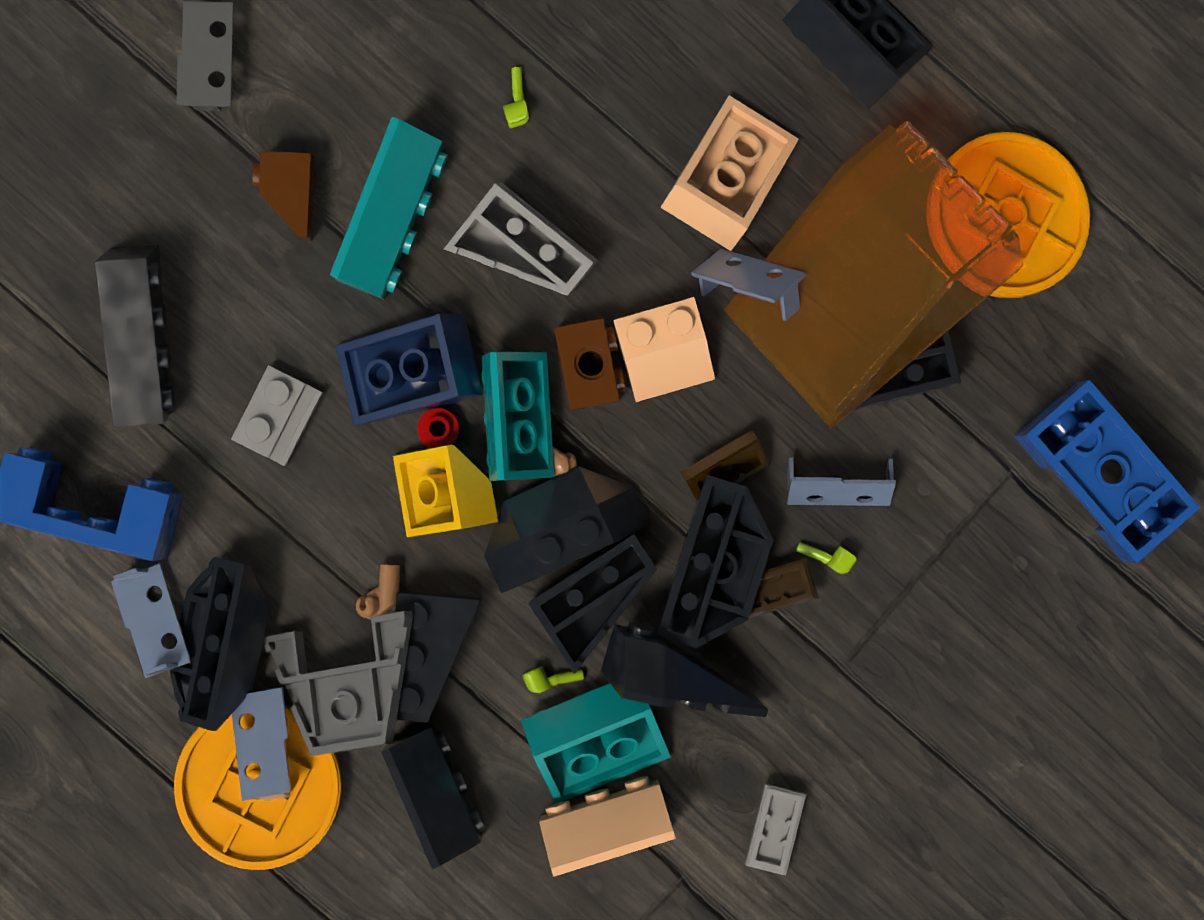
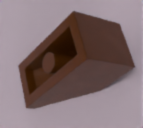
M261 151L260 162L253 163V187H259V194L303 241H312L315 180L314 156L311 153Z

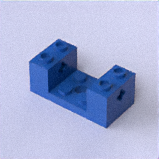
M1090 380L1074 383L1014 436L1041 468L1050 467L1095 518L1100 524L1095 531L1121 561L1138 563L1201 508ZM1109 459L1116 460L1122 468L1121 478L1114 484L1105 482L1101 476V467Z
M19 447L18 453L4 452L0 466V522L150 561L166 559L168 557L184 495L173 492V483L152 478H142L141 484H128L119 521L97 516V518L88 517V521L80 519L81 511L62 506L53 507L64 465L63 463L52 461L54 453L31 447Z

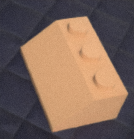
M643 776L624 783L626 789L610 794L608 788L601 789L585 795L586 802L570 806L569 801H563L546 807L547 814L540 816L539 823L553 877L676 839L658 779L650 781L648 776Z

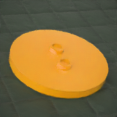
M997 132L968 142L956 150L943 163L929 191L927 225L933 246L943 264L962 283L989 296L1021 298L1039 293L1055 285L1076 265L1083 253L1089 235L1090 208L1086 190L1078 173L1057 149L1030 135L1015 132Z
M285 706L289 738L285 740L291 784L290 797L273 800L257 798L242 801L232 714L217 731H210L199 727L189 738L179 757L174 778V795L182 824L202 850L227 865L248 870H265L292 863L311 851L321 841L331 827L338 812L342 794V776L337 755L332 753L311 756L292 710L289 707ZM250 713L244 714L240 720L241 727L246 730L253 727L255 723L254 716ZM251 763L246 769V774L250 779H256L261 773V768L257 763Z

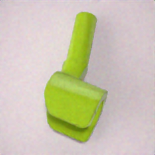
M520 67L511 69L512 92L515 102L503 106L509 128L524 125L529 120V113L523 94L522 68Z
M802 542L799 543L796 551L821 561L839 574L848 573L857 561L854 555L841 546L838 547L833 556Z
M543 666L523 674V679L529 691L541 693L553 686H558V684L584 680L582 670H577L575 674L571 671L547 677Z

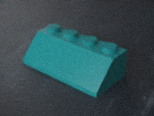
M391 118L332 267L330 276L335 280L383 300L387 292L394 294L402 275V270L397 269L402 253L410 254L418 234L417 231L412 230L418 214L425 216L433 193L427 191L433 176L440 178L448 158V154L443 153L444 144L441 140L400 119Z

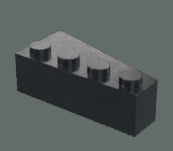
M159 245L109 248L95 261L113 425L114 427L164 424L170 416V411H175L176 402L174 387L168 386L167 370L171 369V353L169 345L165 343L167 316L162 298V270Z

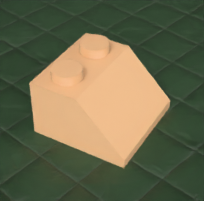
M694 297L613 320L636 402L715 380L705 332Z

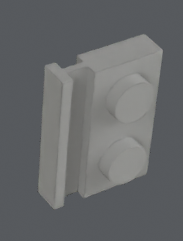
M268 365L231 440L283 466H287L323 392Z

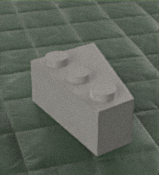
M495 183L444 248V250L460 254L567 296L576 290L598 262L590 253L503 183Z

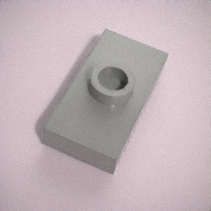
M764 783L745 860L746 866L786 876L806 797L805 793Z

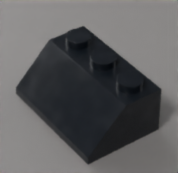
M800 0L782 20L791 29L794 37L803 42L820 59L822 65L827 70L833 72L849 88L853 97L861 101L868 109L889 92L933 48L886 0Z
M434 723L393 740V744H387L381 751L432 869L445 864L480 844L483 837L481 831L486 829L478 807L470 808L464 795L465 792L469 791V786L461 768L454 770L447 756L453 752L449 739L444 730L437 732Z

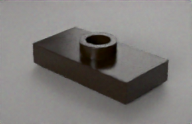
M751 430L681 471V474L697 501L706 475L738 484L771 463L758 437Z
M807 558L763 572L749 619L819 598Z

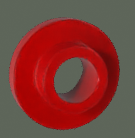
M433 408L421 416L417 426L418 436L429 448L452 445L458 437L459 424L456 417L450 411L443 408ZM435 421H442L446 426L445 433L440 437H435L430 431V426Z

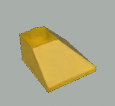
M454 445L393 456L407 537L498 522L491 481Z

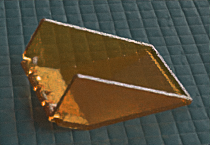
M904 121L896 129L890 124L846 161L764 260L806 273V277L798 283L800 309L787 321L782 320L780 299L776 303H772L742 293H737L724 309L733 322L830 429L836 426L984 301L1024 265L1019 235L1014 230H1011L1012 225L992 205H988L977 213L985 204L986 199L963 176H959L949 184L956 176L958 170L935 147L928 149L924 154L920 155L927 149L930 142L909 121ZM771 273L768 275V277L778 278L783 274Z

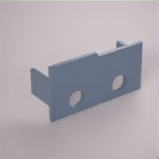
M719 249L691 272L692 276L699 278L701 296H706L721 284L733 288L735 292L776 303L780 299L782 320L787 321L800 309L798 283L806 277L805 272L724 249ZM731 261H740V262H742L741 264H739V265H737V266H729V265H727V263H729V262H731ZM771 273L783 274L778 278L768 277V275Z
M789 458L787 467V505L890 506L896 485L893 459L888 460L886 480H843L842 478L794 477L793 458ZM812 495L822 496L821 498L817 499L808 498ZM871 496L869 499H859L858 497Z
M157 564L149 568H134L113 576L114 580L111 583L125 628L131 631L145 678L191 663V657L162 565ZM152 586H158L162 590V597L157 602L151 601L148 597V591ZM168 633L174 634L177 638V644L173 649H167L163 645V638Z
M283 688L248 693L245 700L232 713L242 801L257 798L267 801L290 797L291 784L285 740L289 738ZM250 713L254 716L255 723L252 728L246 730L241 727L240 720L244 714ZM251 763H257L261 768V773L256 779H250L246 774V769Z

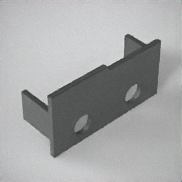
M183 1L182 53L177 56L176 106H192L196 111H221V107H231L233 2ZM222 22L225 24L226 33L222 37L212 36L210 28L213 23ZM213 72L224 74L225 82L221 87L216 88L210 85L209 77Z

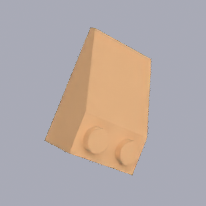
M729 95L676 180L661 208L731 251L748 229L799 139Z

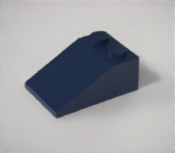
M437 314L336 346L354 426L445 406L483 395L464 314Z

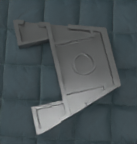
M401 611L371 617L376 661L324 671L307 672L303 632L293 631L264 637V648L266 652H271L278 668L275 670L280 685L286 686L294 705L291 707L292 713L311 756L393 744L413 619L412 611Z

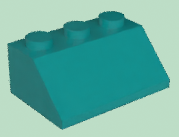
M490 352L483 355L482 382L484 385V422L487 434L489 481L554 477L547 352Z
M611 684L578 695L571 700L549 709L541 710L521 720L533 758L555 803L566 801L671 758L650 704L622 699Z

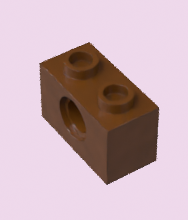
M602 318L554 328L570 411L619 402L618 393L625 392L626 389L621 367L613 368L610 352L618 351L613 326L605 328L604 319ZM595 353L601 357L603 368L600 373L595 376H587L580 371L578 364L584 354Z

